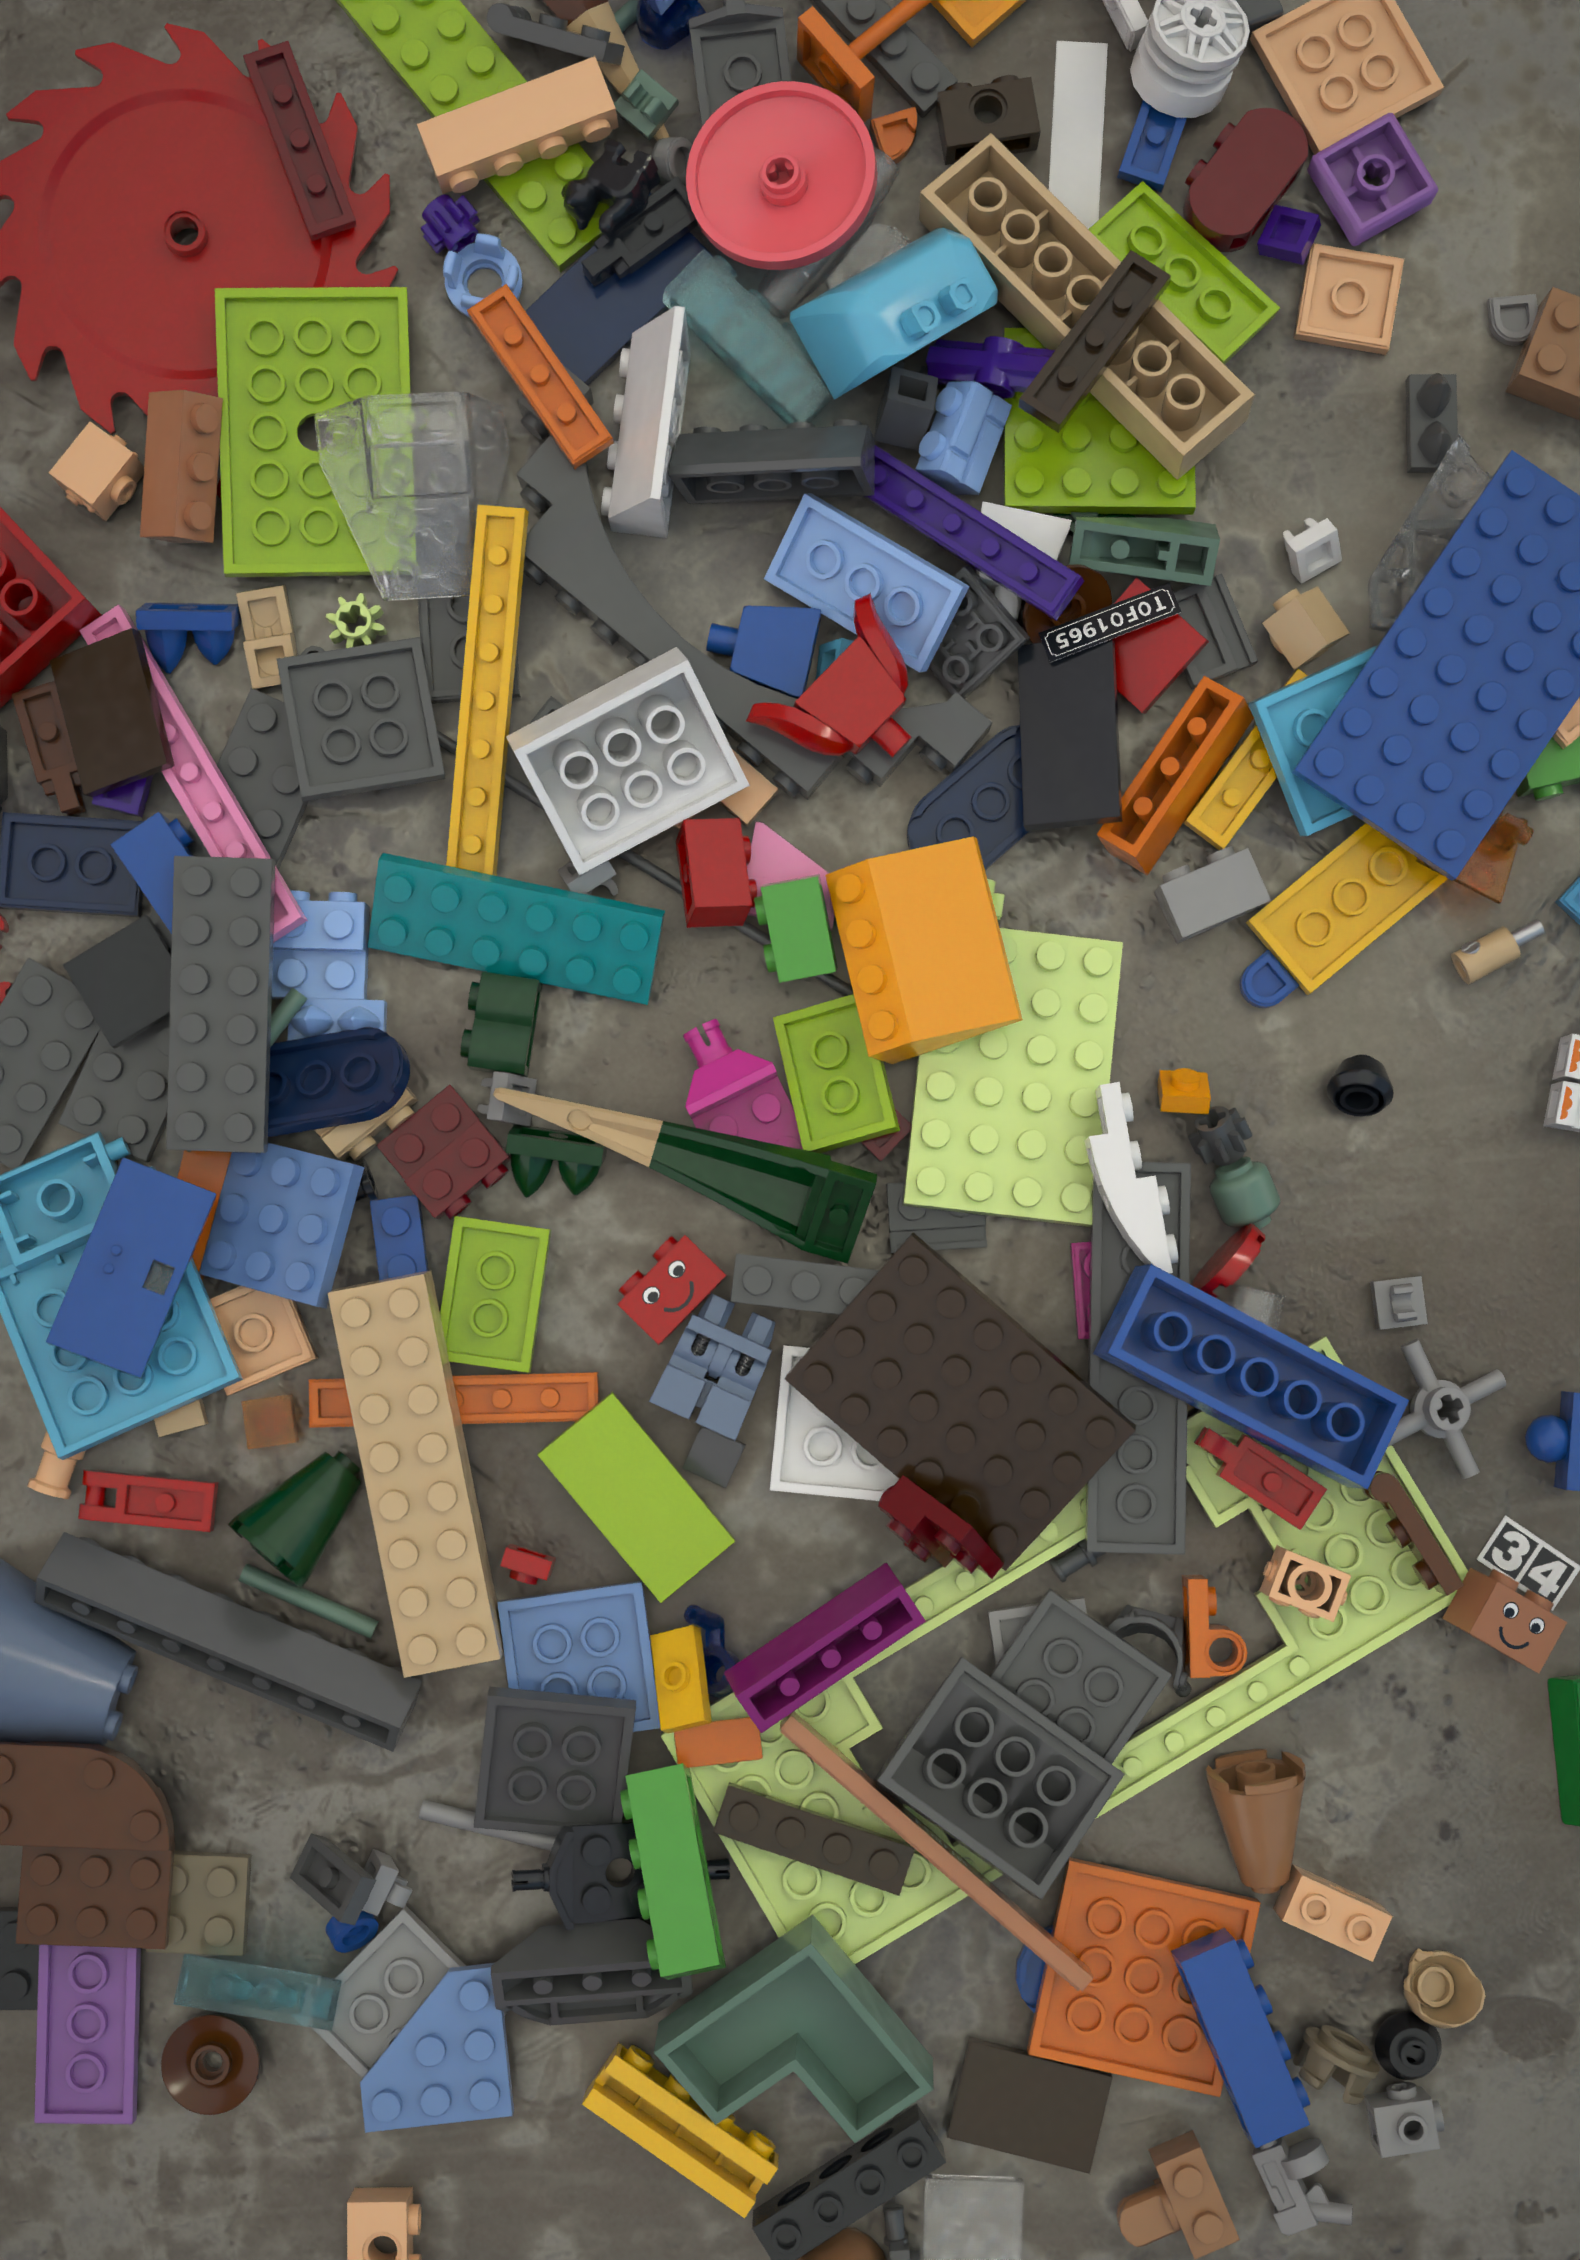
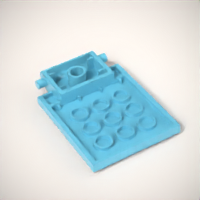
M99 1131L0 1175V1314L57 1457L61 1460H65L243 1380L193 1258L189 1262L142 1379L46 1343L118 1170L116 1160L131 1154L123 1137L106 1144ZM154 1262L144 1288L164 1295L174 1270Z

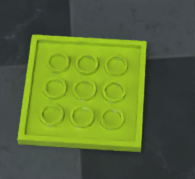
M1004 328L1003 337L1017 341L1024 347L1046 349L1026 328ZM1015 392L1012 398H1003V400L1012 405L1003 429L1004 506L1048 514H1071V512H1098V514H1194L1196 508L1195 466L1177 480L1090 392L1059 433L1018 407L1022 392Z

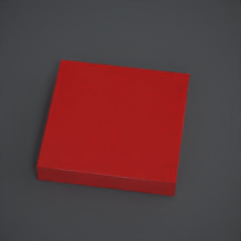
M1136 577L1115 603L1151 589ZM1179 614L1114 638L1117 691L1141 713L1146 714L1209 641Z

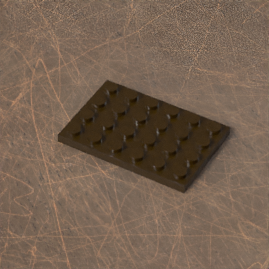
M914 1232L784 1378L900 1479L904 1475L970 1524L1004 1563L1002 1569L1005 1571L1136 1430V1425Z

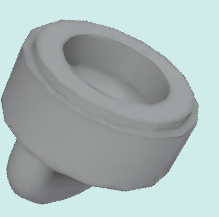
M668 137L659 139L655 143L651 156L658 167L657 172L661 179L659 185L663 186L677 176L686 185V168L692 148V143L684 137Z

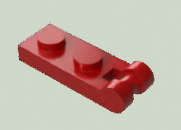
M86 1469L83 1470L82 1485L87 1486L85 1503H80L78 1519L211 1532L214 1530L219 1483ZM106 1488L117 1489L115 1506L104 1505Z

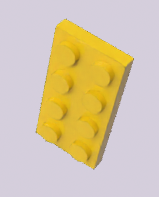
M1365 823L1249 919L1246 924L1294 978L1305 994L1309 995L1448 880V878Z

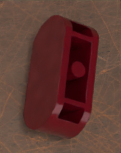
M1253 109L1246 112L1236 126L1229 122L1213 144V147L1217 149L1216 153L1208 163L1201 159L1185 181V184L1189 186V190L1183 206V217L1219 252H1234L1246 246L1272 212L1274 206L1279 203L1299 177L1302 166L1308 157V141L1303 128L1291 115L1278 109Z

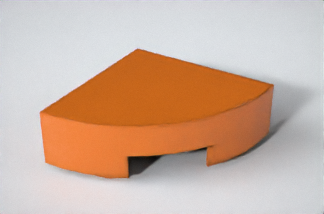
M915 107L870 120V128L884 170L899 163L908 154L914 143L917 130V112Z

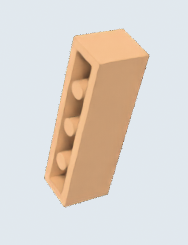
M595 56L417 124L442 194L451 191L454 193L469 191L476 187L482 179L496 174L498 176L511 175L519 171L524 163L540 157L542 159L558 157L571 145L584 140L589 143L600 141L610 135L613 129L619 127L616 107Z

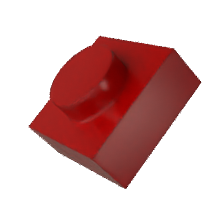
M509 1544L505 1548L500 1566L511 1569L510 1578L523 1583L537 1585L538 1578L546 1581L550 1578L556 1557Z

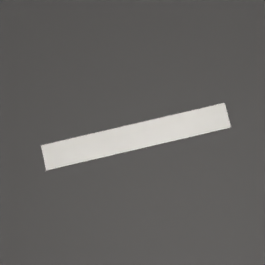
M1057 41L1049 191L1089 229L1099 220L1108 43Z

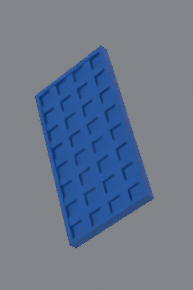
M1511 450L1292 771L1294 775L1451 881L1458 877L1580 697V495Z

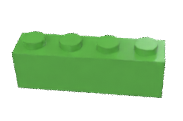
M682 1763L626 1775L627 1789L620 1791L621 1804L626 1820L633 1819L636 1838L629 1840V1849L634 1869H642L645 1888L638 1889V1901L642 1918L644 1920H651L654 1939H649L646 1942L651 1969H659L660 1977L670 1980L726 1968L690 1769Z

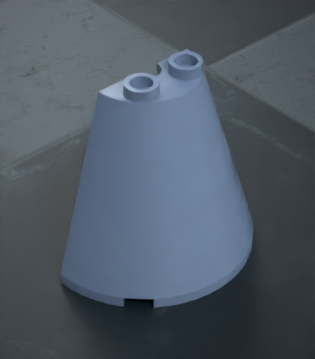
M0 1558V1742L32 1743L33 1741L105 1745L107 1740L114 1741L123 1719V1713L116 1711L120 1693L127 1695L130 1693L138 1673V1666L132 1665L136 1651L109 1633L35 1603L36 1582Z

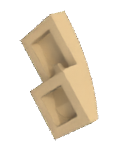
M280 585L236 593L246 640L243 642L252 689L280 685L277 658L297 656L286 586Z

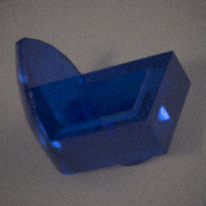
M638 0L636 6L638 31L642 41L647 45L660 50H666L690 35L689 19L702 15L706 11L698 0H675L662 15H659L651 8L647 0Z

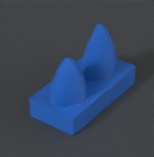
M145 603L136 610L137 630H145L149 649L158 665L166 673H171L182 658L186 646L187 630L192 631L194 641L204 657L213 665H217L229 652L233 643L235 628L241 624L238 604Z

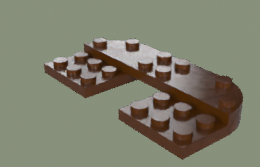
M33 1741L32 1743L0 1742V1845L23 1846L16 1944L166 1949L168 1947L175 1850L174 1823L170 1807L161 1788H157L151 1778L139 1767L140 1764L119 1751L96 1744Z

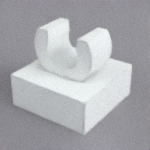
M1307 518L1304 520L1306 530L1295 537L1289 530L1283 532L1291 572L1301 584L1342 561L1338 530L1328 518L1319 523L1312 518Z

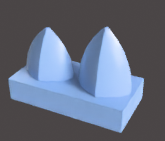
M307 998V1001L288 1024L287 1041L346 1030H357L365 1027L378 1028L386 1032L387 1002L385 1000Z

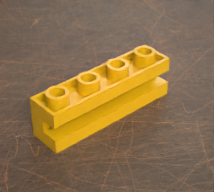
M618 2042L585 2091L582 2105L745 2218L755 2204L756 2194L764 2183L768 2185L778 2170L779 2154L774 2151L776 2148L774 2143L756 2130H751L750 2133H747L734 2124L735 2117L733 2114L715 2125L672 2074L667 2077L654 2068V2060L642 2049L634 2045L627 2049Z

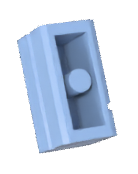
M948 382L946 388L939 393L936 399L935 408L937 413L931 429L920 442L919 454L921 456L915 471L934 481L951 494L979 495L1012 405L999 396L993 395V392L978 382Z

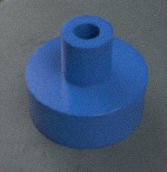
M361 1911L355 1925L339 1922L335 1917H332L326 1925V1934L336 1951L347 1953L366 1945L377 1933L379 1925L373 1914Z

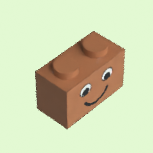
M1470 1567L1462 1582L1464 1586L1458 1589L1442 1619L1539 1674L1567 1622L1550 1612L1554 1603L1528 1589L1524 1596L1515 1592L1520 1583L1505 1574L1492 1569L1490 1575L1487 1576Z

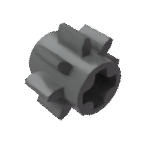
M1215 1106L1209 1108V1114L1198 1115L1194 1122L1198 1132L1190 1134L1188 1139L1195 1153L1201 1155L1205 1164L1212 1161L1216 1165L1226 1166L1235 1163L1244 1155L1247 1149L1243 1140L1249 1139L1253 1134L1245 1117L1240 1118L1236 1108L1228 1111L1225 1107Z

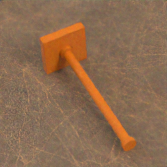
M902 0L849 45L841 39L812 6L798 17L797 61L820 87L841 97L857 112L865 123L871 118L875 76L862 63L861 59L933 0Z

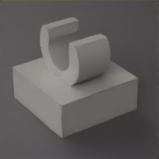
M609 860L581 875L578 874L572 861L557 870L572 892L591 895L594 888L604 885L613 896L618 894L617 885L612 879L617 873Z
M493 1071V1078H485L481 1082V1086L491 1088L489 1105L479 1104L477 1110L482 1114H486V1119L530 1127L531 1113L496 1099L493 1093L495 1088L501 1087L535 1094L537 1079Z
M1421 1276L1370 1282L1376 1330L1428 1324Z
M373 1849L364 1870L376 1879V1882L362 1911L378 1916L385 1901L405 1908L413 1890L406 1886L408 1883L406 1879L398 1876L399 1870L392 1857Z

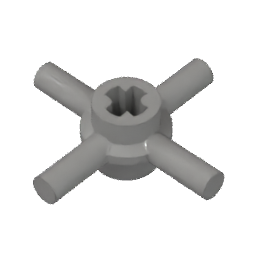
M1419 1339L1402 1345L1401 1349L1419 1389L1412 1398L1410 1414L1400 1419L1388 1447L1421 1430L1430 1437L1443 1438L1462 1479L1478 1474L1480 1472L1461 1429L1470 1417V1405L1506 1386L1504 1375L1496 1369L1459 1388L1450 1381L1437 1380Z

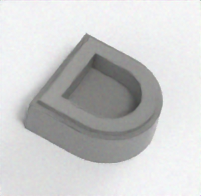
M1536 294L1489 298L1487 301L1488 318L1493 336L1505 345L1516 346L1523 344L1528 338L1538 312Z

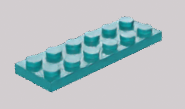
M382 853L378 860L368 948L490 973L537 979L543 984L648 1005L665 910Z

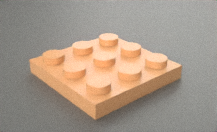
M1311 0L1254 30L1250 37L1254 49L1290 113L1303 128L1308 145L1314 155L1387 113H1393L1396 118L1441 95L1444 89L1441 80L1395 0Z

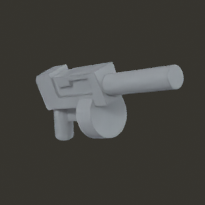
M1281 2137L1256 2149L1254 2147L1252 2157L1274 2203L1273 2215L1281 2233L1290 2236L1317 2226L1318 2221L1352 2225V2204L1329 2202L1320 2183H1314L1307 2190L1302 2179L1320 2171L1329 2162V2157L1320 2139L1304 2140L1288 2148L1284 2137Z

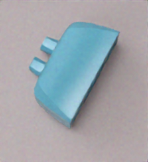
M936 228L791 311L790 321L835 400L996 305L998 288L970 238L947 228Z

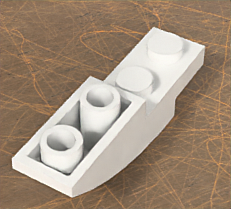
M1120 1082L1099 1085L1095 1092L1103 1134L1089 1136L1084 1141L1090 1168L1099 1194L1114 1224L1138 1258L1145 1265L1152 1264L1171 1274L1173 1273L1171 1264L1178 1263V1250L1174 1234L1166 1235L1163 1215L1170 1214L1165 1185H1157L1156 1175L1136 1179L1135 1170L1142 1169V1159L1138 1141L1129 1140L1127 1122L1134 1120L1130 1094L1121 1093Z

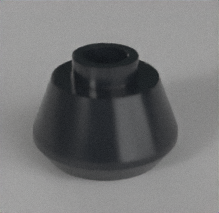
M1362 1054L1345 1059L1339 1065L1327 1085V1095L1330 1101L1340 1111L1352 1116L1363 1117L1377 1114L1391 1103L1394 1095L1393 1086L1384 1065L1373 1057Z
M1400 2012L1390 2016L1381 2024L1375 2036L1374 2048L1377 2060L1387 2073L1402 2080H1416L1426 2076L1435 2068L1441 2056L1442 2044L1436 2027L1424 2022L1413 2012Z

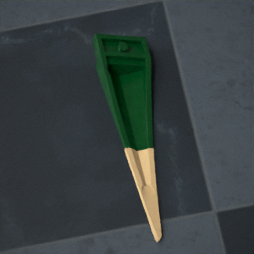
M501 1087L495 1088L493 1093L495 1098L588 1138L691 1188L803 1251L847 1264L877 1182V1174L831 1161L830 1155Z

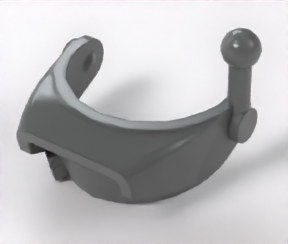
M1126 1605L1118 1618L1107 1628L1121 1638L1136 1633H1148L1164 1639L1174 1650L1178 1663L1174 1675L1173 1688L1178 1696H1188L1191 1693V1685L1187 1682L1188 1673L1184 1672L1186 1662V1629L1184 1619Z

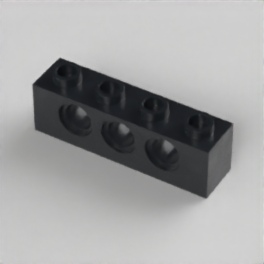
M916 2104L754 2209L752 2229L771 2260H797L945 2164L946 2158L943 2144Z

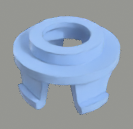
M478 233L475 243L465 246L458 253L448 251L444 260L443 277H445L447 295L453 306L467 317H469L467 310L484 299L472 296L468 290L470 276L479 269L484 268L495 271L502 280V286L507 284L517 300L522 291V273L516 258L506 248L502 247L501 240L493 235Z

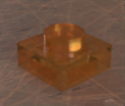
M293 1394L241 1401L248 1449L299 1442Z

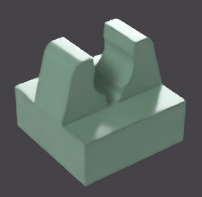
M640 69L615 101L614 105L617 115L650 141L679 105L676 97Z

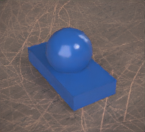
M1561 1391L1560 1416L1542 1415L1533 1420L1525 1434L1526 1446L1531 1455L1536 1459L1546 1463L1556 1462L1554 1487L1580 1491V1393Z

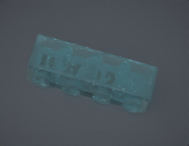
M703 249L664 288L663 303L669 309L674 306L685 307L687 326L787 425L793 422L810 423L833 400V397L807 350L802 346L803 343L795 328L788 322H784L781 325L768 312L771 307L759 292L753 288L747 291L734 279L737 276L735 270L722 256L717 254L713 258Z

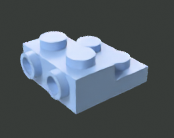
M290 890L308 921L273 943L272 999H284L293 987L306 998L367 1000L370 907L365 902H357L358 894L330 892L328 901H310L309 892Z

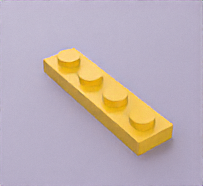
M1297 669L1283 687L1308 675ZM1256 724L1183 822V824L1218 850H1222L1227 846L1277 778Z

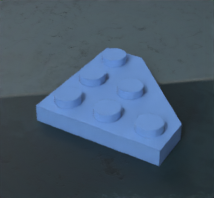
M494 1963L450 1968L379 2059L365 2074L360 2082L365 2133L513 2116L514 2103L504 2011L497 2010L495 2007L491 1979V1966Z

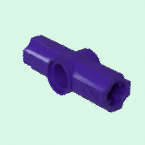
M998 336L986 337L984 343L937 339L936 343L929 347L926 363L928 375L937 377L939 385H947L948 382L974 381L993 392V395L1008 399L1012 398L1015 392H1025L1055 350L1024 347L1017 341Z

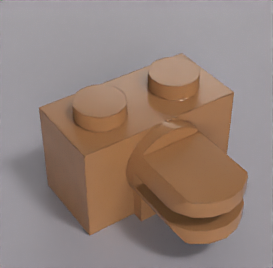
M1193 2130L1148 2149L1159 2178L1153 2180L1155 2185L1124 2197L1118 2203L1116 2216L1120 2231L1125 2239L1136 2247H1142L1182 2230L1194 2260L1239 2241L1240 2238Z

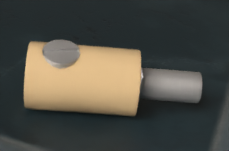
M1538 919L1513 932L1502 926L1476 941L1465 943L1460 950L1451 954V958L1458 974L1469 985L1519 958L1521 955L1519 947L1544 934L1545 931Z

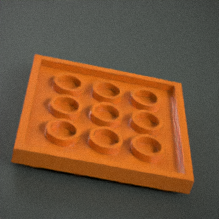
M1070 1857L1066 1862L1051 1935L1089 1967L1093 1980L1083 1991H1077L1045 1963L1027 2046L1028 2055L1220 2097L1223 2079L1171 1951L1225 1928L1235 1940L1242 1938L1249 1952H1251L1261 1904L1260 1901L1256 1898Z

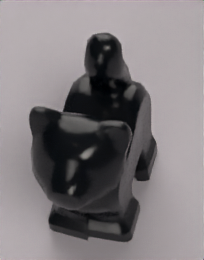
M610 138L604 143V153L592 164L586 177L580 180L569 181L561 192L565 210L576 219L580 230H585L588 227L599 203H605L610 207L600 216L599 229L605 234L610 233L616 224L629 214H633L643 207L650 191L661 181L657 172L658 167L651 155L637 150L634 154L633 162L630 163L621 158L626 152L625 147L620 142Z

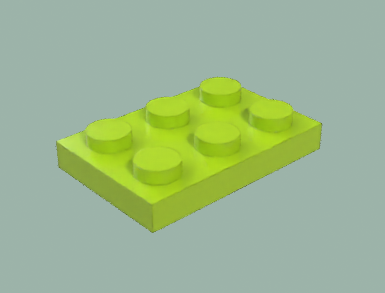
M854 994L773 1017L803 1150L823 1153L900 1131L884 1062L868 1056Z
M459 1216L454 1217L440 1311L449 1362L531 1373L551 1237L550 1229Z

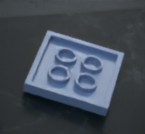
M268 1143L266 1153L232 1152L199 1274L327 1309L329 1301L328 1292L333 1287L364 1167Z
M642 1581L500 1600L497 1602L509 1688L636 1700L633 1732L660 1728L650 1631Z

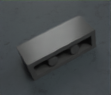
M736 1253L730 1302L840 1315L879 1270Z

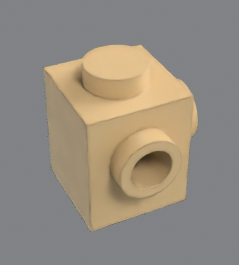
M1318 586L1302 594L1299 593L1297 588L1288 592L1273 604L1277 612L1262 623L1269 632L1271 643L1275 649L1284 654L1294 670L1316 660L1350 634Z

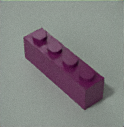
M884 1563L726 1670L724 1674L736 1698L759 1731L763 1733L926 1621L889 1565Z

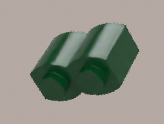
M482 971L480 983L472 982L469 992L468 1010L475 1011V1019L472 1030L465 1029L463 1032L460 1052L461 1057L468 1058L467 1066L471 1070L493 1073V1071L528 1077L542 989L540 980Z

